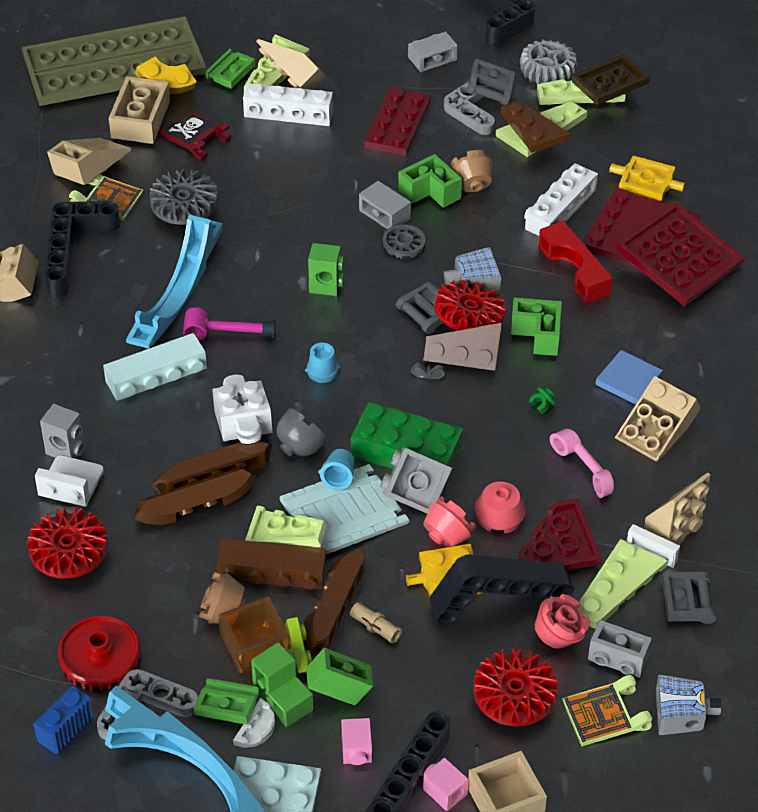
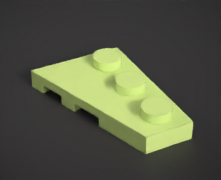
M257 505L245 541L321 547L327 527L324 520L302 515L287 516L284 511L275 510L270 512L266 511L265 507Z

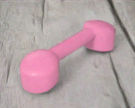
M566 428L550 436L551 446L559 455L565 456L576 452L594 473L593 486L599 498L612 494L614 490L612 474L609 470L603 469L581 444V440L575 431Z

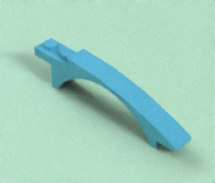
M189 215L182 250L172 279L159 302L147 312L137 310L135 314L136 322L126 339L127 343L149 349L175 320L206 270V260L223 230L222 223Z
M118 686L109 692L105 711L117 720L109 725L105 745L111 749L147 747L180 756L203 770L217 784L227 800L230 812H265L238 775L205 741L168 711L159 717L154 711L145 707Z

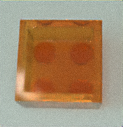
M269 596L218 614L220 635L239 674L251 671V659L278 642L285 650H290V636Z

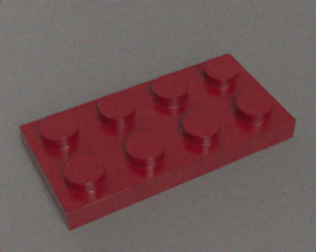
M390 87L364 140V148L406 156L431 103V95Z

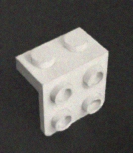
M57 456L50 470L38 468L35 474L38 495L86 507L104 472L103 466L66 456Z

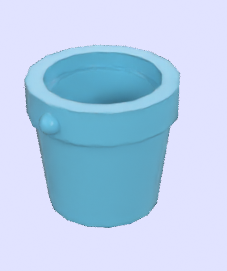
M317 343L310 349L309 362L305 372L315 382L326 383L336 378L338 369H340V365L336 361L334 348L327 343Z
M334 450L318 471L324 485L334 490L347 488L352 483L353 478L356 477L353 471L354 457L347 450Z

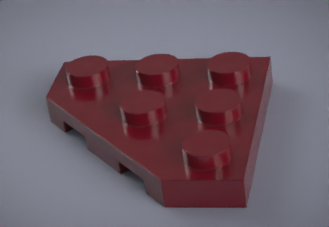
M578 498L556 502L551 505L543 521L539 522L532 532L530 540L519 551V560L562 564L566 567L567 571L601 564V554Z

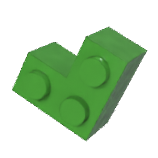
M435 154L399 171L398 192L407 198L411 204L429 195L442 207L461 199L462 178Z
M514 298L511 335L534 336L533 354L557 356L562 301Z
M278 642L251 659L253 686L260 688L261 695L259 698L268 702L277 718L286 727H289L313 711L314 693L311 689H308V684H303L297 678L295 668L297 661L294 654L289 649L285 650Z

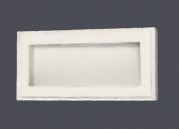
M634 524L631 526L628 532V543L668 560L667 566L674 568L678 561L680 545Z

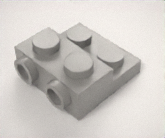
M402 447L401 451L396 450L390 464L394 465L391 474L386 473L380 486L384 489L382 494L428 513L431 503L439 499L452 468Z

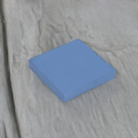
M620 350L597 377L596 385L636 405L653 377L656 376L660 379L663 370Z

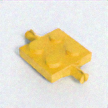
M632 156L630 162L625 167L612 163L609 171L610 173L622 175L619 183L620 189L658 201H662L665 193L670 188L683 192L685 183L673 180L675 174L674 166L637 156Z
M471 544L419 552V560L422 567L421 573L406 575L407 586L423 583L430 598V595L459 557L469 554L474 555Z

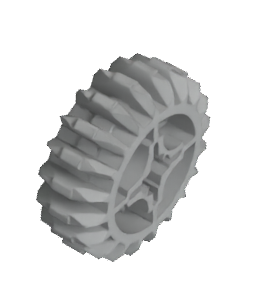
M542 39L541 42L534 41V44H528L527 48L523 49L520 57L521 73L524 74V78H529L530 82H536L537 84L561 79L567 82L575 74L577 57L573 49L567 47V44H560V41L553 42L552 40L545 41Z

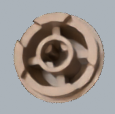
M483 150L468 151V156L459 160L455 157L451 161V169L462 178V191L477 192L491 184L494 162L490 159L489 155L486 156Z
M215 571L212 579L216 581H213V584H210L206 589L201 603V608L205 609V611L202 610L199 617L208 620V623H232L236 613H241L245 603V599L242 598L244 586L227 572L222 574Z

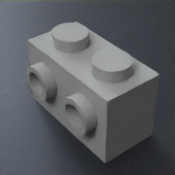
M600 620L590 642L588 660L601 666H608L619 670L626 675L640 678L649 657L652 638Z

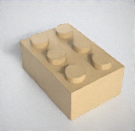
M126 76L109 116L111 138L153 144L170 103L169 83L167 81Z

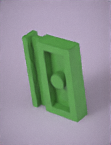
M229 49L206 70V78H213L214 82L232 89L255 66V59L239 52L233 53L232 49Z
M207 678V684L203 687L193 707L195 715L247 725L256 706V700L261 695L260 688Z

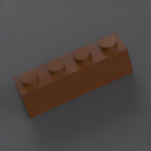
M222 538L216 563L217 572L222 574L227 572L239 582L323 589L327 565L326 548Z

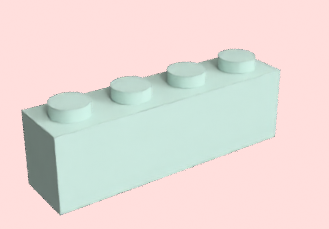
M194 333L103 365L105 381L116 401L207 369L205 351Z

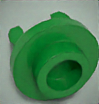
M538 387L537 391L539 394L532 395L529 401L533 406L542 401V404L537 409L543 414L548 410L549 403L552 406L556 405L554 401L556 396L547 387L544 389Z

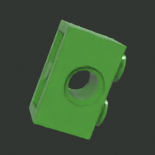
M312 243L308 258L309 293L337 296L338 289L343 287L345 274L341 273V270L344 268V256H341V246Z

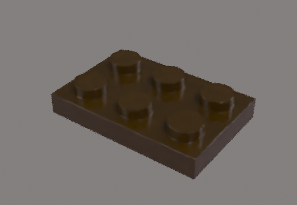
M625 54L572 75V83L596 105L647 85L650 81V76Z

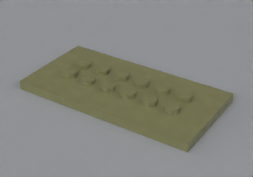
M186 16L22 47L23 57L39 106L120 91L126 76L138 78L135 75L136 68L153 57H156L161 63L168 66L185 64L193 76L206 74V65Z

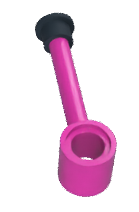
M190 308L185 313L183 336L194 333L198 341L205 339L208 330L254 332L272 336V338L275 337V319L263 321V323L208 320V313L201 308Z

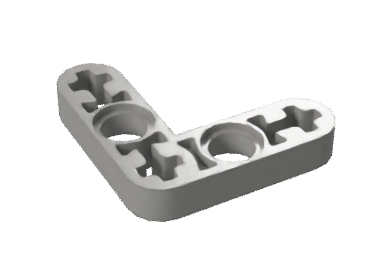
M469 81L444 98V111L479 134L488 135L494 131V117L474 105V103L485 96L473 93L471 96L464 95ZM478 82L476 83L479 86L492 90V87ZM465 113H473L474 115L468 116Z
M137 669L128 672L118 686L140 703L143 701L182 717H190L195 714L193 707L198 699L195 691L143 670ZM138 681L142 682V684L132 686V683L136 684ZM158 689L169 691L168 695L162 698L154 695V692ZM187 700H191V703H186L185 706L181 705V702L185 703ZM106 707L97 720L98 734L104 740H106L108 733L105 725L109 726L113 721L117 720L105 711Z

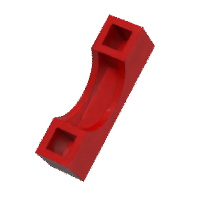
M560 221L540 229L538 246L549 260L567 261L579 269L575 276L574 290L586 304L610 295L613 283L611 273L603 268L598 258L592 255L586 244L580 241L572 228H569L564 221Z

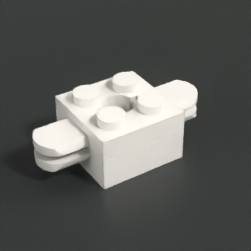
M231 375L224 379L222 387L212 389L215 415L223 441L239 439L241 443L252 444L259 441L262 434L273 433L271 410L261 381L246 382L242 375Z

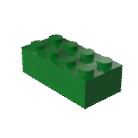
M368 402L351 436V454L356 459L393 469L394 465L390 463L395 451H401L402 447H405L451 467V474L462 450L463 428Z

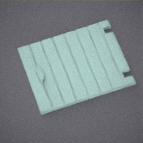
M370 464L354 469L356 477L343 490L331 489L321 481L280 496V501L290 516L302 515L324 520L327 528L320 548H326V554L409 523V519L405 514L397 517L396 514L401 512L397 502L382 494L384 489L380 487L382 483L377 475L368 476L374 471Z

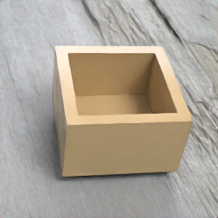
M522 751L469 770L468 790L480 812H545L547 796Z

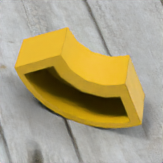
M156 57L139 65L135 72L138 78L167 81L169 83V94L184 93L194 89L196 85L195 78L185 64L168 66L161 63Z

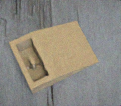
M260 39L256 41L261 46L258 50L271 62L275 61L273 66L286 78L290 76L288 81L295 88L314 90L327 77L304 53Z
M103 138L64 140L47 153L55 175L85 185L101 172L106 171L116 161L121 160L131 149Z
M24 244L9 247L0 252V301L13 302L32 294L39 261Z
M654 376L615 436V439L658 462L689 428L701 407L696 398Z
M707 472L649 514L645 519L644 529L677 545H680L685 536L690 532H696L703 523L702 516L706 507L705 501L709 491L710 474Z

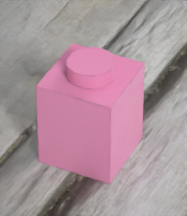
M370 718L341 720L343 764L361 765L372 763Z
M443 758L440 762L431 764L425 770L423 790L441 807L449 811L468 795L469 779L446 758Z

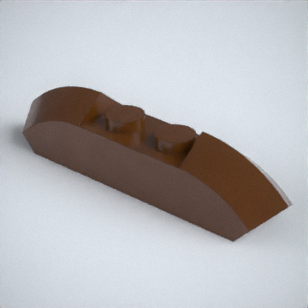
M263 442L252 444L236 443L197 455L170 466L159 474L151 485L160 494L236 468L252 472L266 467L273 445Z
M236 468L141 499L136 507L133 519L154 525L170 524L176 522L177 512H179V515H185L193 512V507L201 504L204 507L215 505L218 503L219 498H221L224 505H228L242 497L251 488L257 477L243 469Z
M361 548L343 555L330 567L326 574L329 579H327L324 585V596L322 600H317L314 612L305 618L304 627L307 639L303 640L306 651L309 650L311 655L317 656L323 648L330 649L365 573V555Z

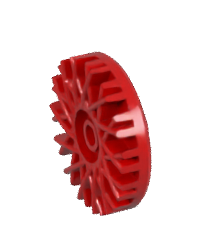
M453 280L451 283L448 282L446 287L442 285L441 289L439 288L434 309L439 319L450 328L459 331L503 323L507 309L504 306L505 300L501 296L496 298V290L491 291L492 289L489 288L488 291L483 292L484 284L478 285L477 282L474 283L473 288L468 287L469 280H466L465 283L460 280L458 287Z
M65 507L62 513L57 509L56 516L50 517V513L47 512V518L42 516L41 524L38 525L35 522L34 528L30 530L31 536L28 535L27 541L30 559L39 571L51 577L65 579L85 575L95 569L107 553L108 540L105 526H103L102 521L98 523L97 516H92L91 512H89L88 516L84 515L82 508L78 511L76 508H73V513H67Z
M93 616L75 623L64 633L58 647V657L63 675L67 674L68 680H73L74 686L80 682L83 689L89 686L90 691H93V685L99 686L101 691L104 690L105 686L108 690H111V683L116 681L119 686L128 672L138 669V661H141L140 640L136 631L125 621L111 616Z
M520 648L517 653L515 649H511V654L505 655L504 649H502L501 654L494 653L493 659L490 660L487 656L485 662H481L480 670L477 668L474 679V697L477 705L486 716L508 726H527L542 720L549 714L556 701L558 681L556 674L552 675V666L547 665L546 660L543 664L539 661V654L533 656V653L530 651L529 656L522 655L523 650Z

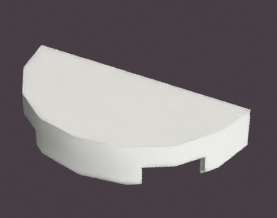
M262 698L259 699L248 724H243L233 740L234 746L243 748L256 747L266 742L272 735L275 728V717L268 702Z

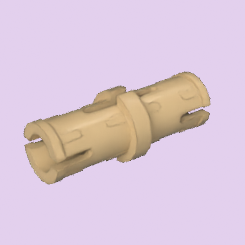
M361 602L354 604L350 611V616L367 626L368 631L378 633L392 644L397 642L402 634L400 627L386 620L382 613L372 611Z

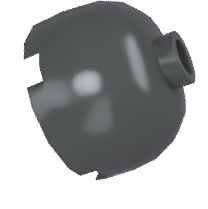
M291 408L282 415L277 424V437L282 443L280 448L289 456H292L293 453L301 457L312 455L324 445L327 438L313 422L309 424L304 420V415Z

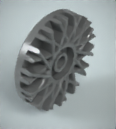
M182 169L181 173L176 170L175 177H171L170 172H168L167 176L162 175V182L157 178L156 183H153V188H150L151 209L157 217L171 224L187 225L189 215L206 219L215 211L218 205L217 185H215V182L211 183L210 176L206 177V174L200 178L198 170L194 173L191 170V175H185L184 169Z

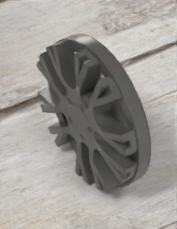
M407 224L392 226L383 235V248L387 250L390 256L396 255V258L400 257V259H402V256L417 257L418 253L421 254L426 243L424 233L419 228Z

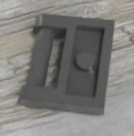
M475 58L466 93H476L499 101L501 105H508L515 72ZM478 82L493 87L495 89L503 91V93L479 86L476 83Z
M430 282L407 293L396 302V307L402 312L405 311L422 326L421 329L426 334L433 333L436 327L443 324L434 309L438 289ZM416 303L426 313H428L431 316V318L427 319L411 304Z
M703 571L663 572L662 583L668 622L701 621L704 624H711L716 621V612L712 609L708 586L711 583L709 573ZM691 584H695L698 587L701 608H695Z

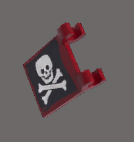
M189 110L158 131L159 136L189 149L199 160L208 155L202 148L206 146L205 141L214 134L223 142L232 138L231 134L226 132L230 129L229 124L225 122L217 124Z

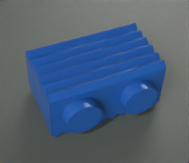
M70 686L33 723L36 740L53 753H59L63 746H67L66 742H70V738H74V735L78 734L82 727H86L85 723H89V719H93L90 697L76 687Z

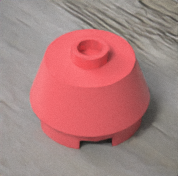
M507 482L489 484L478 497L474 507L479 524L490 532L491 529L504 530V533L512 532L520 526L526 514V506L518 489Z
M441 496L436 502L431 503L423 524L429 531L428 535L433 541L439 545L442 543L446 547H453L471 538V533L476 528L474 522L468 524L465 517L466 513L451 500L446 504L444 502L445 499Z
M562 594L560 597L551 596L540 605L535 621V630L545 644L552 648L561 649L577 643L585 637L590 624L589 617L584 618L583 613L579 610L581 604L574 598Z

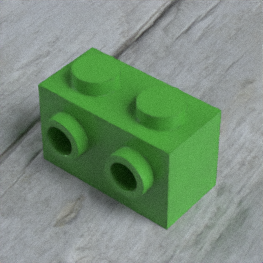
M323 648L306 667L308 689L354 706L373 687L371 665L327 648Z

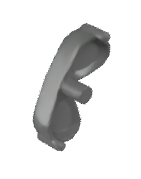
M416 363L414 366L412 365L411 373L419 378L440 379L445 376L446 369L441 365H437L433 369L428 366L425 369L423 365Z

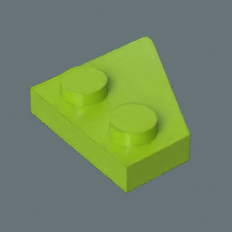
M298 617L286 620L283 626L284 636L288 637V649L294 654L297 661L295 664L297 677L307 675L306 667L312 662L310 651H305L303 640L307 639L304 624H299Z

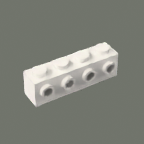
M247 83L243 96L244 117L330 126L333 114V92Z
M576 163L569 170H565L561 178L557 182H553L550 189L545 194H542L532 207L527 209L524 216L526 219L525 230L539 236L540 229L560 221L566 222L596 191L598 173Z

